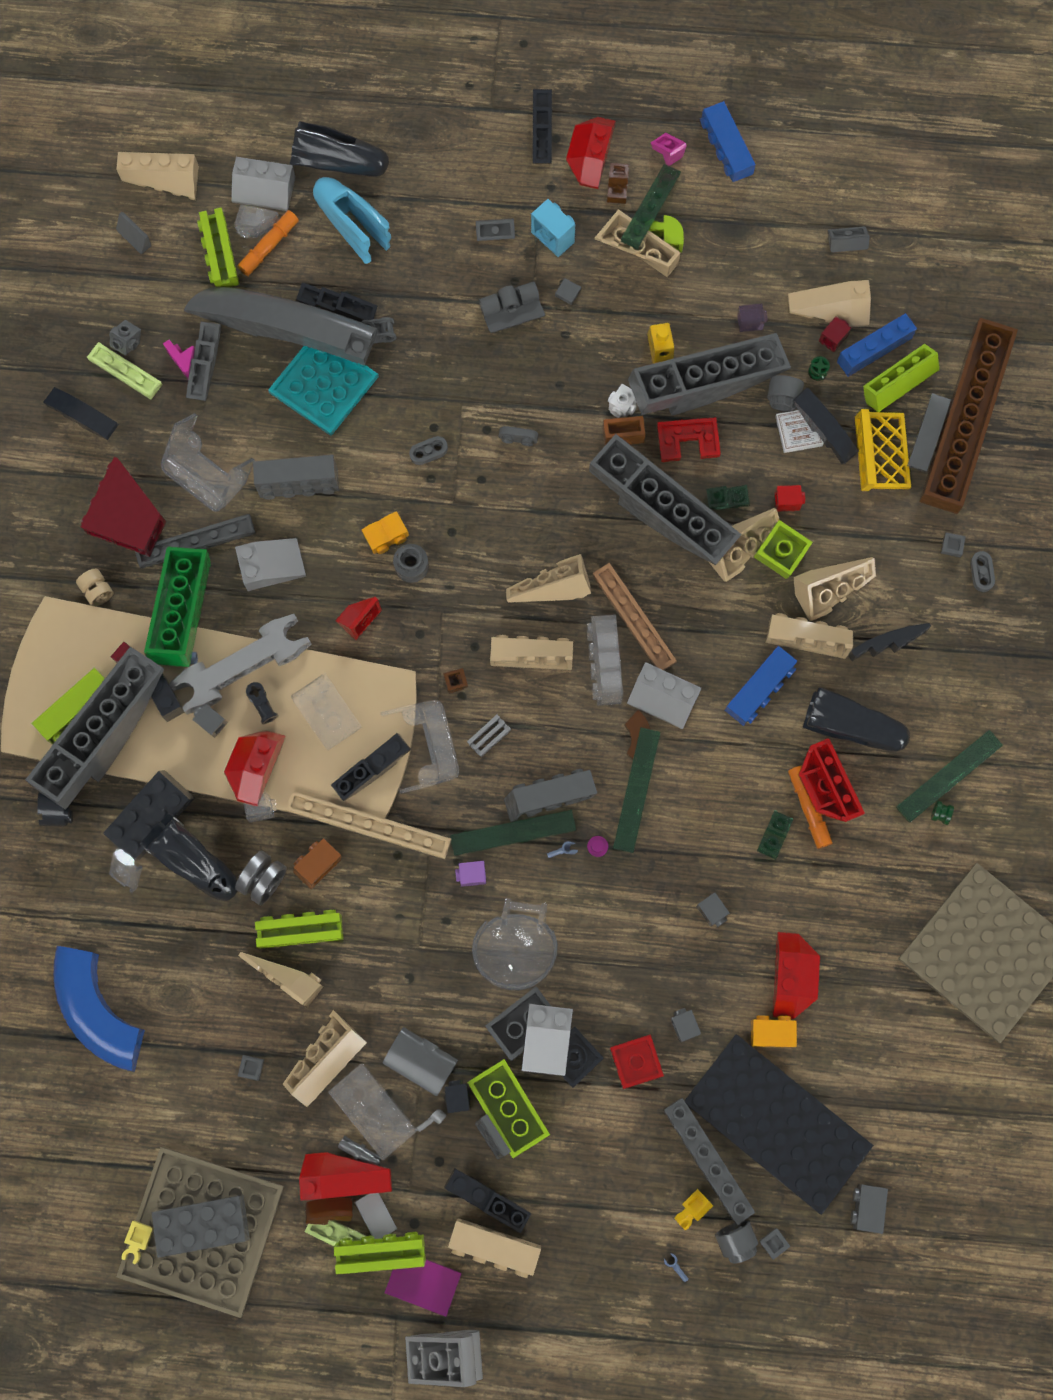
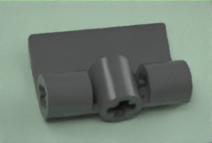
M534 281L516 288L514 286H506L501 288L497 294L479 299L480 308L490 333L545 316Z
M403 1027L383 1060V1064L433 1095L438 1096L458 1060L439 1049L440 1047L432 1042L419 1037Z

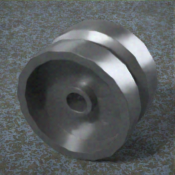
M259 851L242 871L235 888L243 895L251 893V900L258 905H263L281 883L287 867L279 861L271 863V856L264 851Z

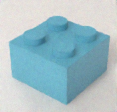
M547 199L531 213V233L559 257L575 243V221L571 216H566L558 204L552 203Z

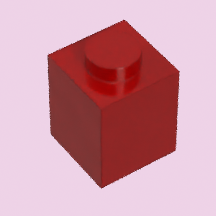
M801 485L776 487L774 494L777 512L800 511L802 504H805V492L801 491Z

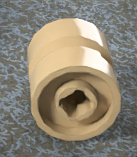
M96 568L86 571L76 580V584L82 593H86L85 597L91 606L104 604L114 594L108 583L104 582L105 579L99 569Z

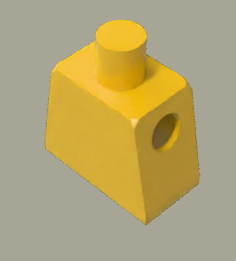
M670 324L651 325L647 336L653 364L674 359V343Z

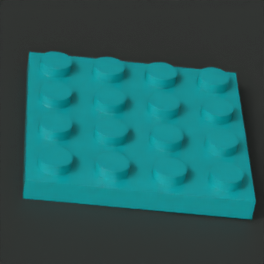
M303 346L268 391L275 398L332 436L379 376L378 373L366 365L364 366L327 352Z

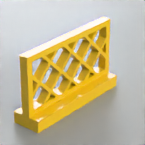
M861 409L855 416L861 491H870L871 489H910L911 479L910 469L907 466L909 459L904 413L869 412V409ZM871 418H877L882 425L877 429L871 424ZM890 419H899L897 430L888 423ZM883 426L893 433L888 439L879 431ZM875 435L884 442L880 448L873 443ZM894 435L901 440L899 448L890 441ZM885 444L894 451L890 457L881 450ZM877 453L886 460L882 466L875 462L874 456ZM895 454L899 455L903 460V464L900 467L892 460ZM887 463L896 470L892 476L883 469ZM879 472L888 479L885 483H877L876 475ZM899 472L904 477L905 484L898 483L893 477Z

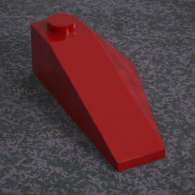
M328 1152L305 1154L299 1176L300 1201L392 1192L391 1169L337 1156Z

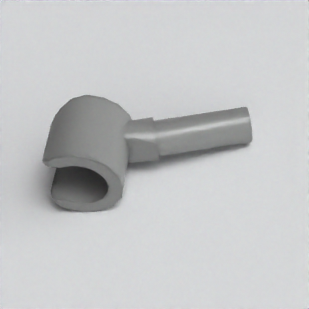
M439 1109L436 1110L428 1120L417 1127L418 1131L421 1132L433 1121L440 1124L445 1119L446 1114Z

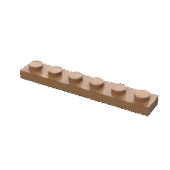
M608 563L595 571L592 576L652 664L662 670H666L674 665L677 660L611 564Z

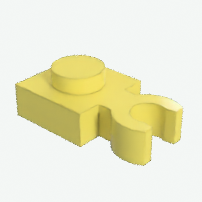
M135 1220L132 1221L124 1243L130 1246L129 1249L123 1252L122 1260H126L128 1254L133 1253V1264L139 1262L141 1257L139 1250L147 1249L154 1231L153 1227Z

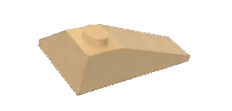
M869 280L848 281L788 293L789 313L808 318L824 319L828 323L837 316L839 319L845 320L850 327L869 326L871 304Z
M773 508L732 526L742 535L716 565L710 563L723 581L727 582L742 572L745 568L744 564L749 558H754L756 550L762 545L779 520L777 509Z
M579 554L556 563V568L548 572L544 569L540 571V575L536 578H527L507 588V601L573 600L584 598L591 594L590 582L582 555Z
M870 557L810 570L795 576V595L808 620L812 621L827 615L832 611L834 605L838 602H844L848 594L854 590L858 591L876 577L875 558Z
M240 952L238 955L306 1007H309L323 988L320 984L321 979L312 972L308 975Z

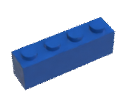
M723 101L703 109L702 118H700L703 129L707 130L711 145L714 144L716 148L717 158L719 161L722 160L726 176H730L732 182L753 175L756 164L725 102Z
M905 313L843 350L839 355L837 363L847 377L911 340L917 328Z
M778 646L727 705L725 712L743 726L747 722L751 724L758 716L756 711L761 706L764 709L770 702V694L773 691L777 693L784 685L782 680L786 676L790 678L796 671L794 666L797 660Z

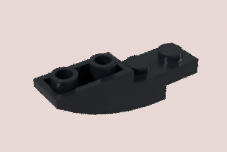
M396 733L367 758L361 759L333 782L331 786L340 798L345 801L396 765L397 761L408 753L411 748L401 735Z
M454 1168L444 1186L446 1190L519 1233L522 1232L532 1214Z

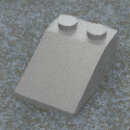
M297 538L252 542L235 547L243 583L247 591L306 576Z
M529 1004L522 1071L565 1076L573 1009Z

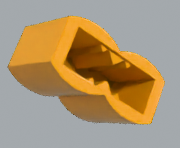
M397 511L362 529V533L374 554L385 553L389 550V546L393 544L400 545L409 536Z

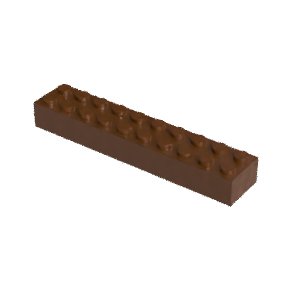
M979 318L969 342L919 502L958 514L962 509L1018 329Z

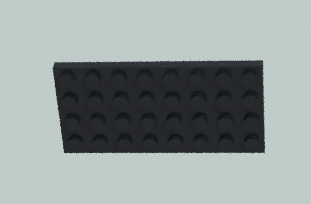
M737 1034L734 1035L684 1100L687 1106L820 1215L824 1213L874 1146Z

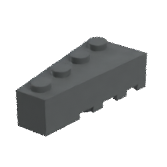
M577 769L572 771L571 775H555L552 777V780L545 781L542 778L533 781L532 785L518 784L504 798L510 822H515L524 814L527 817H531L542 812L544 808L546 811H551L561 807V803H565V806L591 799L597 794L591 771Z

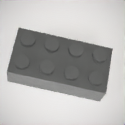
M334 455L253 462L254 485L260 498L271 500L278 496L292 498L295 495L301 494L313 496L315 493L333 494L335 491H339L338 468Z
M244 1195L152 1212L157 1258L245 1242L250 1239Z

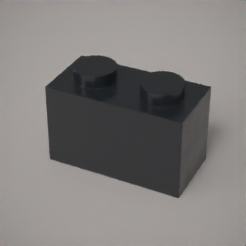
M162 673L151 697L161 716L166 722H169L185 712L175 692L171 689L167 678Z
M463 1080L450 1081L449 1086H445L447 1112L454 1113L471 1110L468 1084H463Z

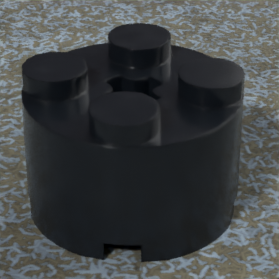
M39 792L37 808L38 814H42L43 819L39 820V825L67 826L68 823H72L73 811H70V804L65 810Z

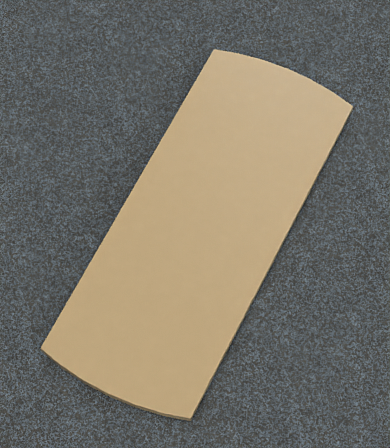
M45 596L30 621L11 670L2 718L1 752L40 761L52 744L31 723L93 668H96L106 678L117 664L110 656L123 641L145 656L144 649L151 618ZM198 627L193 652H197L198 662H203L207 669L258 639ZM308 649L303 651L296 659L282 666H278L274 659L219 690L222 699L212 705L211 708L228 723L215 738L192 720L195 717L194 712L190 714L183 713L166 722L151 697L124 747L105 773L106 775L148 783L158 771L165 770L188 792L240 802L237 801L226 779L224 770L238 737L267 730L285 735V740L258 806L287 812L286 807L291 792L295 791L386 819L403 781L410 751L382 776L345 801L340 798L331 784L361 759L367 758L396 733H399L411 748L417 704L416 672ZM159 665L164 668L163 674L169 683L188 668ZM258 682L264 687L267 694L266 697L273 711L279 715L272 722L264 725L261 723L262 719L257 709L246 695V688L250 683ZM185 687L174 691L182 707L194 696V688ZM257 689L254 690L253 693L255 697H258L259 693Z

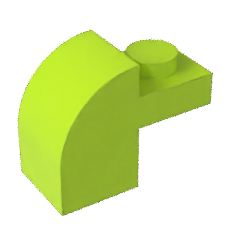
M664 215L663 222L650 221L644 223V227L682 253L684 244L683 228L678 220Z

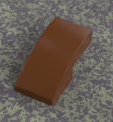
M610 163L608 203L626 204L629 164Z
M325 1198L306 1202V1224L327 1225L329 1220L351 1222L353 1217L352 1198Z

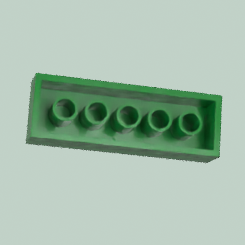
M167 547L144 649L145 656L158 665L190 667L211 565L206 549Z

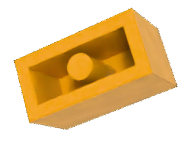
M756 1016V1019L751 1020V1046L797 1047L796 1021H792L790 1016H778V1020H769V1016Z

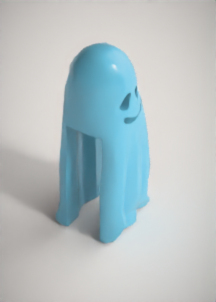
M322 177L316 181L313 188L315 201L365 264L371 262V255L368 252L370 239L345 215L347 212L350 211L385 250L390 248L391 234L388 232L390 228L389 223L366 200L334 178Z

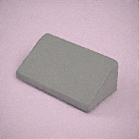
M379 1193L368 1194L355 1202L374 1239L383 1238V1235L397 1230Z

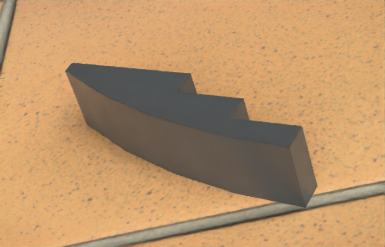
M201 321L199 338L196 340L194 359L191 358L186 398L203 401L207 399L222 327L220 324Z
M931 394L907 464L908 467L927 472L951 399Z

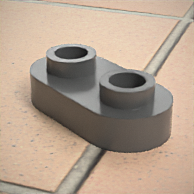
M509 426L499 428L498 437L504 443L518 442L524 446H533L538 441V433L534 430Z
M440 436L420 442L411 447L409 452L410 459L416 465H424L441 458L448 451L447 442ZM440 446L441 450L436 451L435 447ZM418 454H423L422 458H417L416 456Z
M979 551L970 560L974 587L978 591L987 592L995 584L993 562L987 552ZM977 561H982L983 566L978 565ZM980 580H984L986 585H982Z

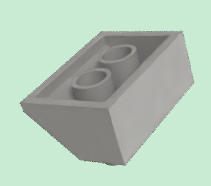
M236 157L232 172V203L287 211L295 182L293 166Z
M645 662L627 704L683 729L699 696L701 687Z

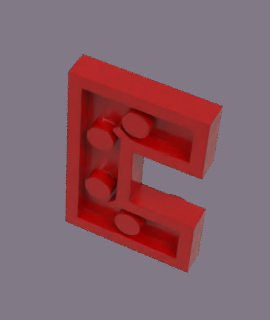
M716 417L657 422L661 462L681 461L679 442L698 440L700 459L720 457Z

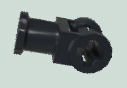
M258 682L250 683L246 688V695L257 709L262 719L261 723L264 725L272 722L279 715L273 711L266 697L267 694L264 687ZM256 689L259 693L258 697H255L253 691Z

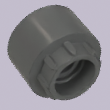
M772 376L767 394L771 407L785 412L796 409L792 400L803 391L804 382L791 376Z
M406 544L398 548L394 554V568L401 580L414 583L422 580L427 575L429 562L427 554L422 547L416 544ZM409 560L416 561V564L412 567L406 565Z
M745 1220L738 1225L733 1223L715 1234L723 1257L728 1258L731 1263H741L756 1255L758 1240L750 1221Z

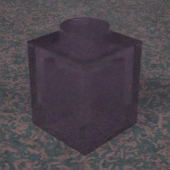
M763 304L739 306L737 313L739 331L763 330L764 324L768 320L767 311L763 310Z

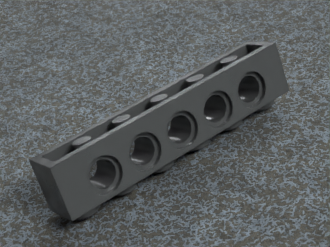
M683 1098L664 1108L663 1111L733 1222L738 1225L755 1213L754 1209Z

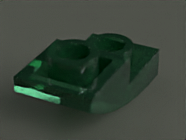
M747 485L730 488L721 486L706 489L709 509L750 506Z
M774 810L757 852L776 860L793 818Z

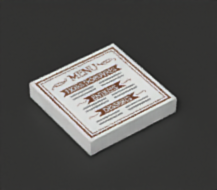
M799 410L776 414L775 417L784 453L823 446L820 436L817 432H812Z

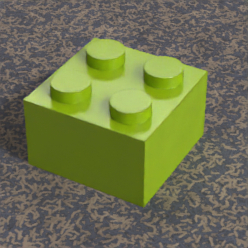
M778 520L754 555V558L787 579L791 576L813 542Z

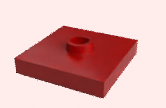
M651 1034L610 1047L623 1089L664 1076Z

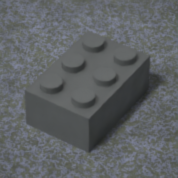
M534 987L485 1025L511 1061L524 1052L529 1004L551 1006L537 987Z

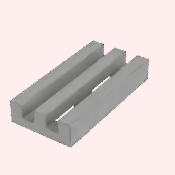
M497 714L472 736L467 743L482 757L511 731V728ZM496 722L499 723V724H498L495 728H493L485 737H483L476 745L474 744V742H475L478 738H480V737H481L489 728H491ZM503 727L504 730L480 751L479 747Z

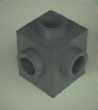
M124 320L117 327L111 329L109 333L110 346L127 355L140 344L141 329Z

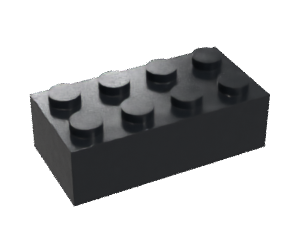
M158 771L103 834L132 861L140 860L148 852L141 846L140 842L149 834L152 827L162 820L166 812L177 819L195 797L167 771Z

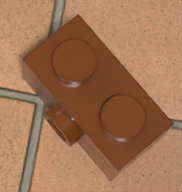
M643 416L603 420L604 444L606 445L615 434L630 446L631 444L644 443L645 427Z
M324 838L320 842H314L308 849L310 852L304 857L301 855L293 864L295 865L293 873L311 890L341 861V854Z

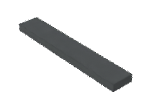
M246 514L158 541L150 557L138 552L135 553L139 567L142 569L164 562L167 547L208 549L256 534L250 514Z

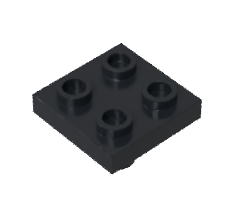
M576 1027L570 1030L565 1076H562L572 1088L604 1059Z

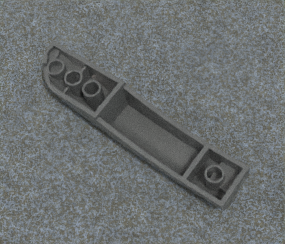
M230 287L205 289L191 298L184 308V312L256 337L258 335L296 343L364 366L378 333V328L314 306L273 295Z

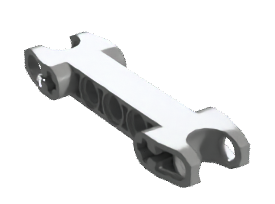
M291 614L270 621L259 629L262 638L207 669L203 662H198L186 668L169 683L173 691L185 687L194 688L193 698L182 707L186 714L193 713L205 704L211 707L222 699L219 690L274 659L278 666L285 665L296 659L312 645L308 637L296 641L286 638L287 631L298 622L296 616Z

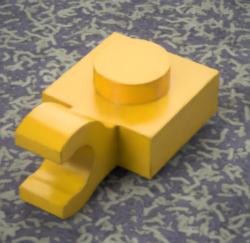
M697 1189L682 1204L685 1209L677 1214L674 1219L684 1230H687L691 1226L693 1218L699 1221L713 1205Z

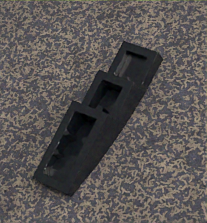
M533 89V164H552V89Z
M303 282L296 298L297 302L358 322L373 320L378 307L341 291L339 294L327 288L321 287V289H318Z
M56 387L52 389L43 401L47 407L60 412L65 418L76 422L80 427L106 440L110 438L119 425L103 413Z
M809 388L803 390L792 400L812 432L818 433L825 446L833 450L841 464H846L859 452L838 421Z
M930 623L912 625L886 632L855 647L850 651L848 657L851 661H854L868 651L872 657H875L888 647L895 653L926 633L931 628Z

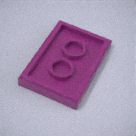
M426 1259L424 1267L393 1269L384 1293L446 1317L462 1273Z

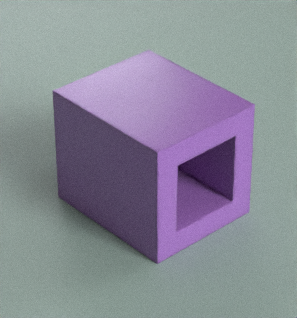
M484 861L459 863V869H455L456 881H460L462 887L486 884Z

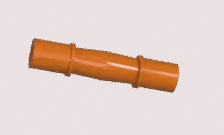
M287 210L273 224V228L258 242L254 249L249 250V253L237 265L238 269L246 276H249L260 263L264 262L263 259L277 246L281 239L286 237L299 222L297 216L290 210Z
M801 766L788 770L795 789L794 792L798 794L802 810L810 826L808 829L811 831L817 849L833 844L827 829L826 821H823L821 814L815 812L798 776Z

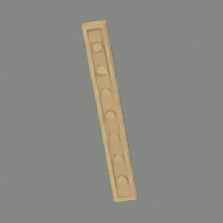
M295 791L291 792L286 807L287 812L442 859L446 858L451 838Z

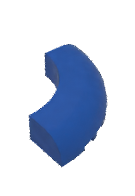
M57 946L53 971L54 987L61 1013L76 1038L94 1055L120 1069L135 1072L145 1030L126 1023L117 1017L107 1005L97 983L99 954Z

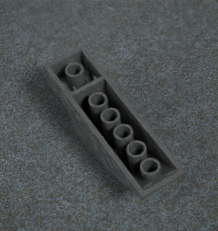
M777 333L635 368L631 372L628 382L641 415L669 408L671 416L749 389L770 379L772 376L789 370L791 366Z
M617 434L612 437L590 462L589 472L620 496L619 505L667 539L714 565L722 559L742 535Z
M130 646L25 781L66 810L90 777L99 783L108 771L145 711L164 668Z

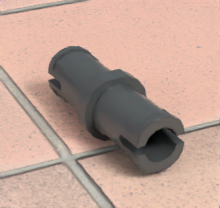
M344 1136L338 1145L339 1149L354 1156L356 1161L361 1160L364 1163L379 1165L382 1156L366 1149V1145H359L347 1136Z

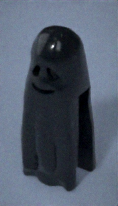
M299 121L298 126L295 128L290 165L377 177L386 172L389 165V157L381 148L327 126Z
M818 688L817 692L813 693L803 723V729H808L831 738L849 740L867 747L897 752L903 750L910 741V731L903 723L882 712L866 708L850 698L824 688Z
M166 812L162 820L155 824L149 834L140 842L142 847L169 870L185 878L208 896L217 900L228 901L237 894L238 891L235 888L237 878L219 858L207 851L203 844L169 813Z

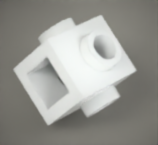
M621 384L617 392L613 391L608 399L609 410L617 418H625L629 414L632 415L637 408V402L632 389L624 384Z

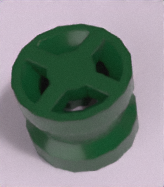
M822 356L815 357L808 369L810 378L816 381L823 380L830 368L829 361Z
M937 801L931 814V820H939L944 825H948L953 815L954 806H946L941 801Z

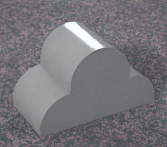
M479 1330L419 1334L405 1337L409 1384L468 1387L475 1385L476 1381L483 1379Z

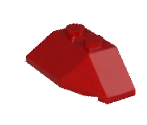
M596 117L575 125L566 161L577 178L579 185L599 189L616 124L615 120Z
M265 730L238 737L224 770L226 779L237 801L258 806L284 743L285 735Z
M828 738L811 745L798 776L815 812L843 822L864 815L865 812L830 739Z
M777 932L772 1017L790 1016L791 1019H795L818 999L820 955L800 934Z

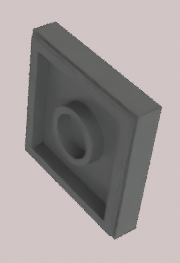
M487 1114L475 1122L479 1132L498 1160L511 1152Z

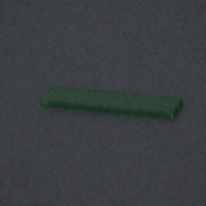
M666 164L663 165L624 232L621 242L637 250L639 249L680 177L681 171Z
M640 728L613 849L629 853L634 852L661 732Z
M988 730L901 802L896 809L909 823L912 822L1001 748L1003 744Z
M568 810L450 835L454 856L573 832L576 831L573 812Z

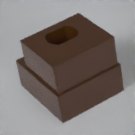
M463 668L443 673L449 694L468 687ZM458 679L460 684L454 686L453 680Z

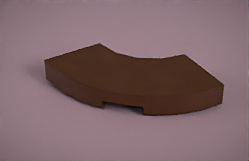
M637 710L624 725L631 737V746L627 755L639 766L643 767L651 752L652 732L645 716Z

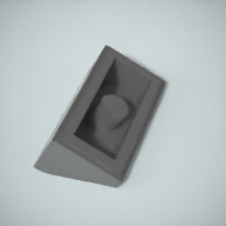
M121 212L116 226L117 232L140 254H143L152 246L148 235L124 212Z
M514 218L476 220L477 241L515 239Z
M865 226L830 229L827 232L831 252L865 250L869 248L870 236Z

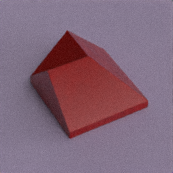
M372 597L348 605L335 621L353 639L357 640L382 611L379 600L376 597Z

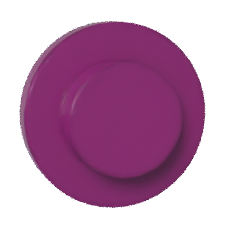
M601 836L592 837L587 845L588 852L594 857L605 855L608 850L606 839Z

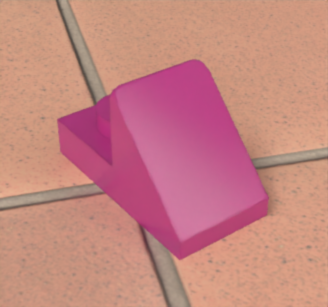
M664 133L651 142L652 148L663 154L667 167L681 159L687 147L685 142L668 133Z
M167 340L163 343L167 353L189 380L191 358L194 359V346L183 352L178 344L173 345L170 340Z

